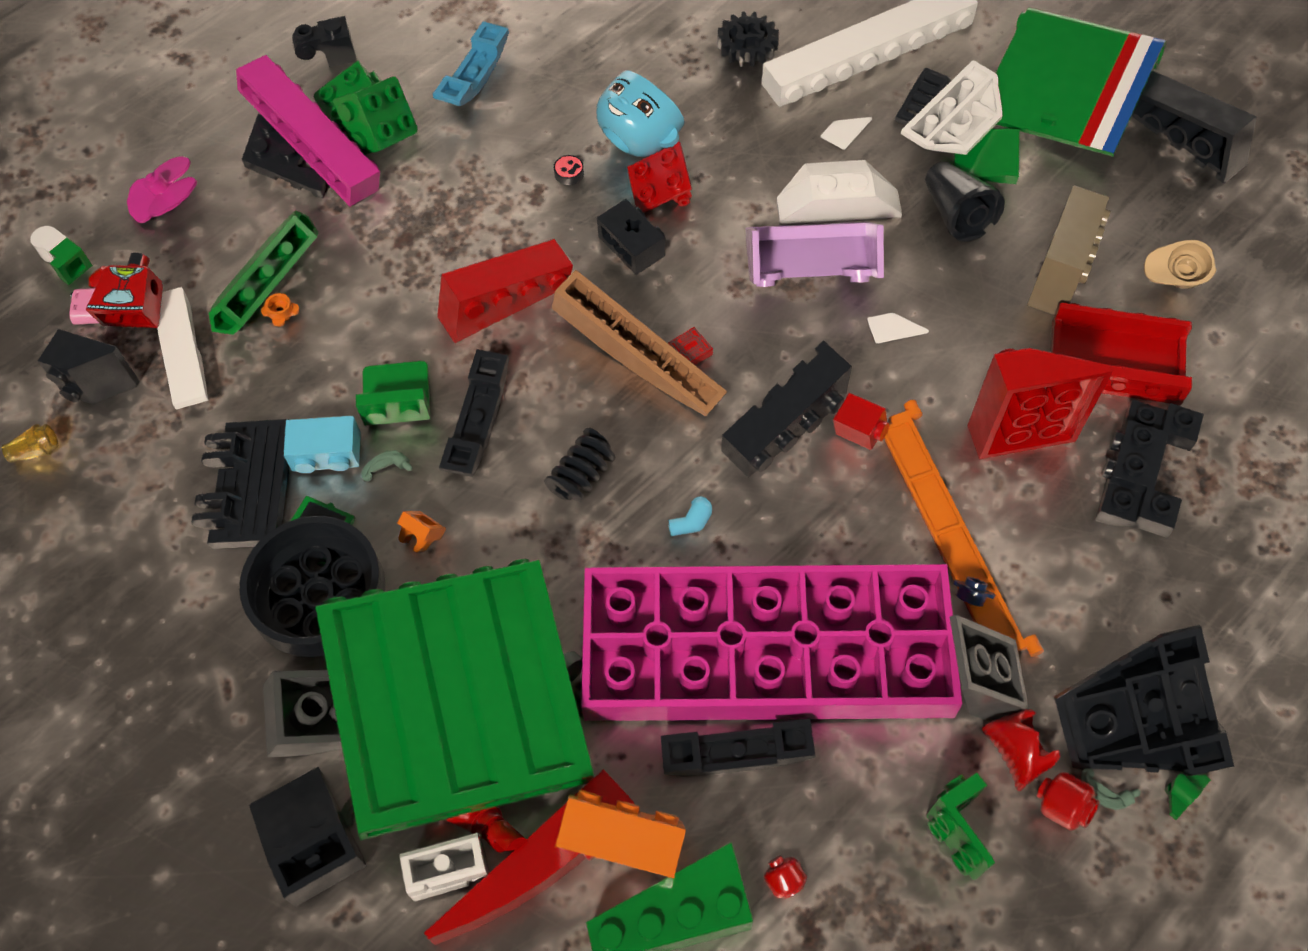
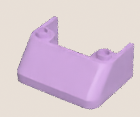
M847 222L746 228L749 279L757 287L775 286V280L793 277L843 275L850 276V282H869V276L884 278V230L881 224Z

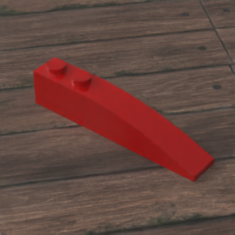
M604 769L581 789V791L602 796V803L616 806L617 801H623L635 805V802ZM567 802L532 833L521 847L509 854L424 932L434 945L475 930L507 914L548 889L578 866L585 858L588 861L595 858L555 847Z

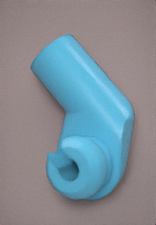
M703 496L693 499L691 502L692 506L685 517L668 520L670 535L677 536L703 530L712 515L711 502Z

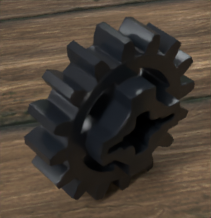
M744 11L741 13V17L738 18L732 14L731 21L723 20L722 27L718 28L717 48L721 49L722 57L729 55V63L738 60L741 67H743L745 62H749L751 67H755V61H759L762 64L766 63V57L773 58L774 51L778 50L779 29H775L774 21L767 23L766 15L757 18V12L747 16Z

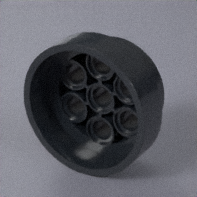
M326 516L298 518L278 526L265 535L247 557L239 584L240 600L244 612L260 635L275 648L288 654L303 657L325 655L321 635L316 636L320 628L315 606L323 605L324 601L334 597H345L348 600L361 597L362 593L369 590L382 589L384 592L386 590L382 565L367 537L353 525L340 519ZM318 562H326L321 569L313 570ZM358 573L353 580L344 581L349 574ZM296 583L293 589L283 591L288 584ZM328 594L324 601L314 603L318 596ZM298 615L293 623L285 624V621L290 616Z

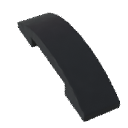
M476 350L468 375L470 384L453 437H448L439 465L440 470L473 477L483 457L496 420L507 374L508 355Z
M810 719L775 722L773 727L709 735L699 736L697 731L661 736L665 775H709L744 772L783 766L815 758Z

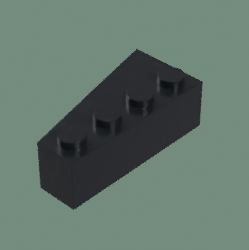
M1152 71L1132 114V117L1154 133L1159 134L1162 132L1171 142L1170 145L1179 151L1184 148L1195 156L1194 162L1204 169L1208 166L1218 174L1215 178L1224 184L1248 163L1257 116L1160 73Z
M824 340L815 348L817 355L808 364L802 360L792 369L794 374L783 387L777 383L768 392L761 408H758L756 405L752 406L722 434L721 452L748 478L756 471L762 472L767 469L774 457L781 451L785 453L792 449L797 443L798 438L806 431L811 433L817 429L823 418L830 412L832 414L837 413L846 399L852 366Z

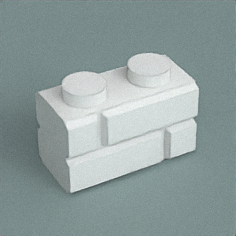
M478 833L400 854L406 892L413 901L469 886L470 882L478 884L490 873L484 845Z

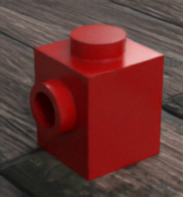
M852 393L847 395L833 419L836 435L869 450L873 449L877 440L881 442L885 438L889 429L886 408Z

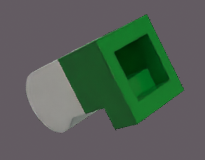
M43 226L32 233L31 243L42 259L50 262L60 279L66 284L70 285L93 266L84 251L57 229L51 226Z

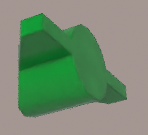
M1179 774L1175 780L1166 785L1165 792L1169 795V815L1177 820L1202 793L1211 779L1206 775L1186 776L1185 774Z

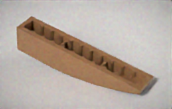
M577 270L555 290L552 309L625 367L669 396L707 416L726 395L727 391Z

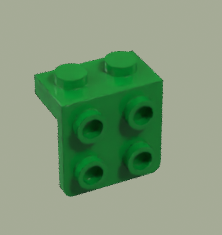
M357 61L317 90L313 97L322 112L330 121L336 122L343 133L346 130L338 116L333 99L361 90L382 80L374 70L369 73Z
M395 76L333 99L338 116L343 123L349 140L354 141L364 155L381 151L416 134L418 131L417 124L399 80Z
M425 361L373 365L363 369V394H356V407L364 426L430 419L429 368Z
M975 773L968 779L961 774L943 787L944 791L937 796V802L926 815L929 819L927 824L931 833L939 842L945 841L953 852L951 857L957 869L965 876L969 874L973 880L982 876L995 864L991 854L960 814V811L972 804L987 786L978 773Z

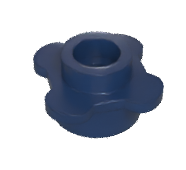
M968 576L966 581L954 580L953 582L955 586L959 587L956 597L969 604L983 607L987 597L991 599L995 597L994 593L986 590L988 584L977 578Z

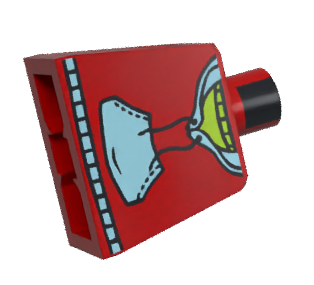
M131 253L127 266L109 265L105 268L86 307V311L102 326L158 328L163 284L156 274L148 268L149 257L141 253Z

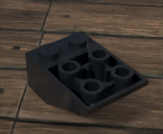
M319 767L249 804L267 862L283 898L295 907L366 867L365 861Z

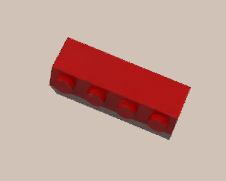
M1032 348L1019 350L1005 349L994 354L967 425L979 460L1076 442L1113 373L1111 365Z

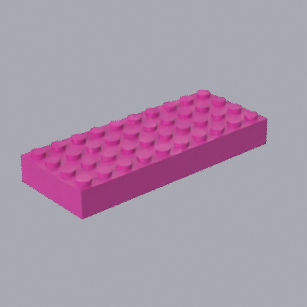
M947 564L585 568L581 706L584 721L955 718L962 706V695L950 616H953Z

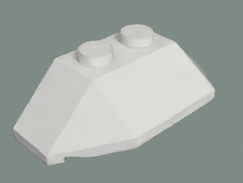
M972 60L901 130V134L927 150L966 155L1002 118L998 75Z
M865 160L804 164L777 197L780 225L901 218L902 216L898 190Z

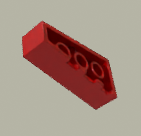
M552 239L441 274L437 317L453 342L457 343L554 294L555 290L571 275L573 264L556 240Z

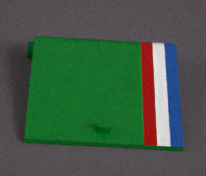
M1031 7L1027 8L1026 12H1021L1018 17L1017 30L996 71L1002 107V118L996 125L1010 129H1020L1021 132L1113 157L1152 70H1156L1160 64L1166 47V40Z

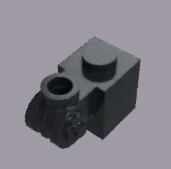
M345 16L318 21L317 25L312 27L307 24L299 25L292 35L294 52L299 59L310 60L315 57L316 51H322L326 55L329 67L357 61Z

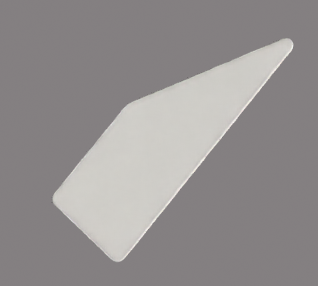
M872 117L833 121L822 133L821 138L845 150L868 125Z
M895 313L867 318L875 343L877 344L929 333L928 329Z

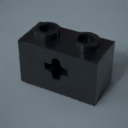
M627 199L597 217L598 237L635 275L665 257L666 237L663 231L658 226H653L646 219L644 212L639 207H634Z

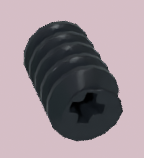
M585 428L583 435L576 439L575 445L568 449L567 455L560 459L559 466H555L552 469L551 476H547L544 479L547 488L561 499H573L582 502L584 496L579 489L586 492L591 491L592 486L587 479L597 482L600 476L595 469L602 472L608 469L603 459L609 462H613L616 459L606 438L592 428Z

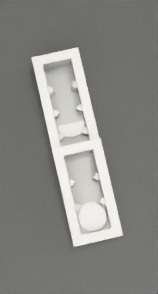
M182 287L162 292L160 320L157 330L172 403L177 410L208 401L202 356L196 343L191 304Z

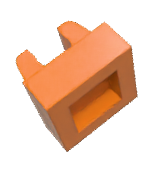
M403 511L397 522L402 526L398 540L401 543H409L414 535L417 543L413 551L416 553L425 552L433 541L441 540L446 530L445 527L421 511Z

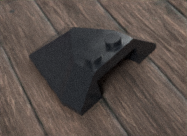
M1200 625L1159 634L1054 696L1073 768L1122 771V767L1142 768L1146 772L1159 773V770L1182 771L1186 775H1198L1234 767L1227 733L1217 720L1204 666V664L1210 663Z

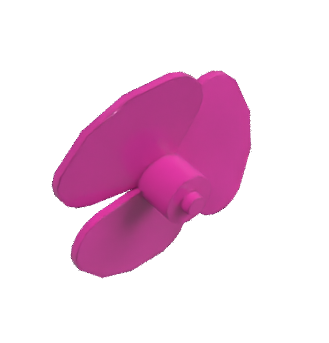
M183 156L169 159L158 166L154 172L146 175L145 178L136 180L129 190L127 205L129 214L138 223H145L152 216L157 217L176 208L190 195L196 187L197 181L193 177H186L176 181L189 169L190 159Z

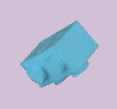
M354 416L286 420L284 458L292 472L312 473L315 470L325 469L345 471L348 468L359 467L361 431Z

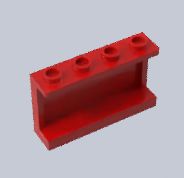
M1077 303L1059 304L1052 320L1050 352L1111 365L1113 373L1102 394L1182 405L1192 389V377L1186 376L1187 336L1192 330L1191 321H1184L1173 317L1150 316L1144 313L1122 312L1110 308L1081 306Z

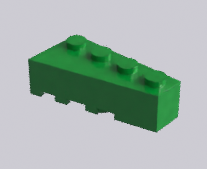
M732 842L676 872L674 878L667 877L587 921L586 925L592 951H673L751 930L753 919Z

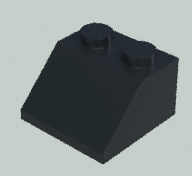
M61 329L56 331L38 359L39 364L47 373L46 377L60 389V395L75 403L81 400L95 404L136 388L140 383V380L116 346Z

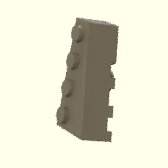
M1073 185L1027 306L1055 315L1060 303L1069 304L1078 283H1086L1111 213L1110 210L1106 209L1109 200L1108 196Z

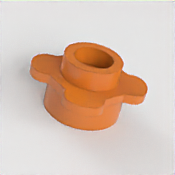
M276 293L269 296L265 301V305L261 308L262 315L271 318L273 325L277 327L285 325L291 316L297 315L300 311L298 304L291 303L289 297L284 293Z

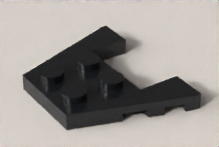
M258 114L241 159L244 167L274 180L280 178L289 182L291 187L298 190L304 188L311 191L313 196L324 198L328 183L313 168L303 167L305 160L261 114Z

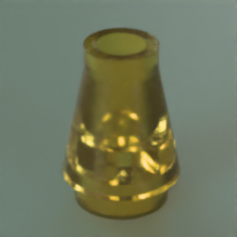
M35 424L12 441L2 445V452L6 460L13 463L18 460L51 455L53 450L58 448L59 443L54 430L48 424L41 426Z

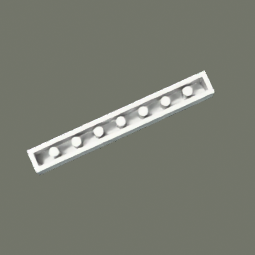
M912 0L763 63L762 86L779 107L796 102L804 96L819 92L825 87L839 81H844L862 71L870 70L876 65L893 60L899 55L913 49H918L922 45L936 39H942L959 29L967 28L973 24L978 2L977 0Z

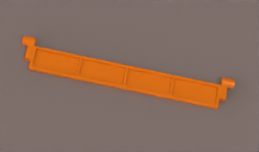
M916 400L907 401L904 404L906 411L889 417L890 425L884 441L945 564H947L953 581H966L968 576L974 577L987 583L986 590L995 594L994 599L986 598L983 607L964 601L973 621L1015 639L1018 652L1027 649L1031 657L1043 653L1044 650L1036 634L1023 639L913 422L922 417L923 414Z

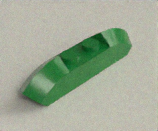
M297 210L294 211L269 236L228 284L208 313L212 332L234 335L243 327L317 238L319 232L309 216Z

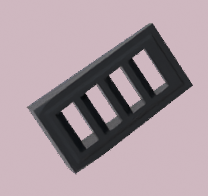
M924 68L898 111L895 121L907 125L916 116L908 111L911 110L919 113L950 83V78L932 69Z

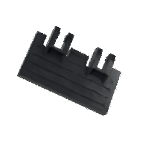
M291 419L228 422L225 425L224 433L206 435L204 444L207 447L230 449V451L205 452L202 455V464L211 468L233 467L218 470L215 493H202L195 497L194 504L197 507L221 509V512L195 513L192 516L191 523L196 527L224 528L209 530L207 544L212 549L255 547L265 535L282 525L289 465L284 458L286 420Z

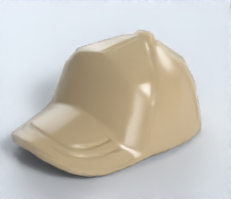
M1184 240L1157 248L1148 254L1144 263V273L1149 280L1159 284L1173 285L1181 289L1194 288L1208 282L1214 276L1217 269L1212 254L1213 250L1199 240Z

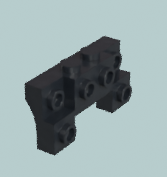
M1132 399L1126 410L1121 431H1115L1109 449L1115 452L1113 459H1107L1101 477L1107 480L1095 520L1111 526L1138 528L1168 538L1175 529L1182 499L1154 490L1166 444L1191 451L1197 442L1204 414L1172 403L1165 410Z

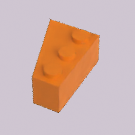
M579 790L577 796L569 795L555 847L674 878L686 832L682 821H678V816L656 811L655 815L640 812V806L623 801H617L616 806L602 803V796Z

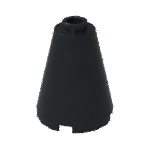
M939 162L928 170L925 183L949 233L958 241L970 242L986 234L984 229L990 223L995 226L1000 220L1004 211L1005 200L997 188L949 162Z

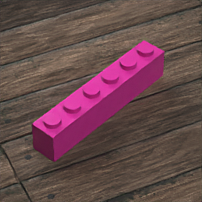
M264 55L236 69L237 90L350 207L379 191L380 170L377 164L369 160L360 151L358 145L354 141H350L341 132L336 122L329 120L322 112L320 106L316 102H312L304 94L302 88L285 75L280 65L275 64L267 55Z

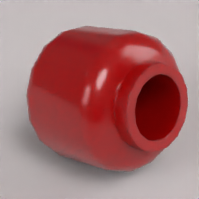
M1061 772L1053 779L1046 777L1037 793V797L1042 800L1040 807L1042 814L1070 831L1076 830L1080 826L1087 828L1094 818L1100 803L1099 800L1095 799L1096 792L1092 785L1068 772Z

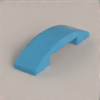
M483 21L471 38V50L452 77L445 75L434 91L433 98L457 106L465 105L471 101L484 87L495 69L506 44L509 28Z

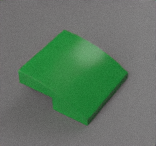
M991 129L966 155L954 153V166L984 182L1017 184L1019 178L1020 129Z

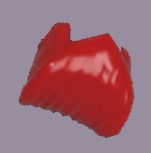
M1024 709L1010 716L990 721L981 728L994 747L998 749L1002 759L1006 761V766L1009 768L1017 791H1022L1027 784H1030L1034 779L1051 769L1060 758L1059 750L1048 753L1041 745L1039 732L1034 730L1033 715L1036 712L1032 709Z

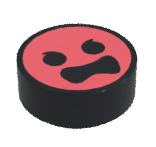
M565 155L558 158L554 163L556 180L563 185H574L580 182L584 177L582 160L574 155Z

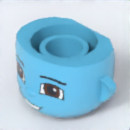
M629 70L621 72L604 90L597 103L596 116L601 130L615 146L625 153L638 157H647L661 151L663 148L672 147L679 141L678 133L685 123L681 111L663 91L635 72Z

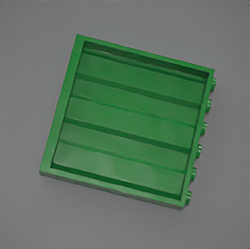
M518 559L509 563L507 567L494 569L492 566H484L475 569L472 574L468 575L445 574L430 583L421 584L418 581H412L400 585L399 589L384 592L382 589H373L362 593L361 597L348 600L345 597H334L324 601L323 605L315 606L360 840L585 785L592 781L594 772L540 560L530 562L529 559Z

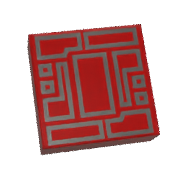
M695 327L668 342L671 347L694 365L713 355V348Z

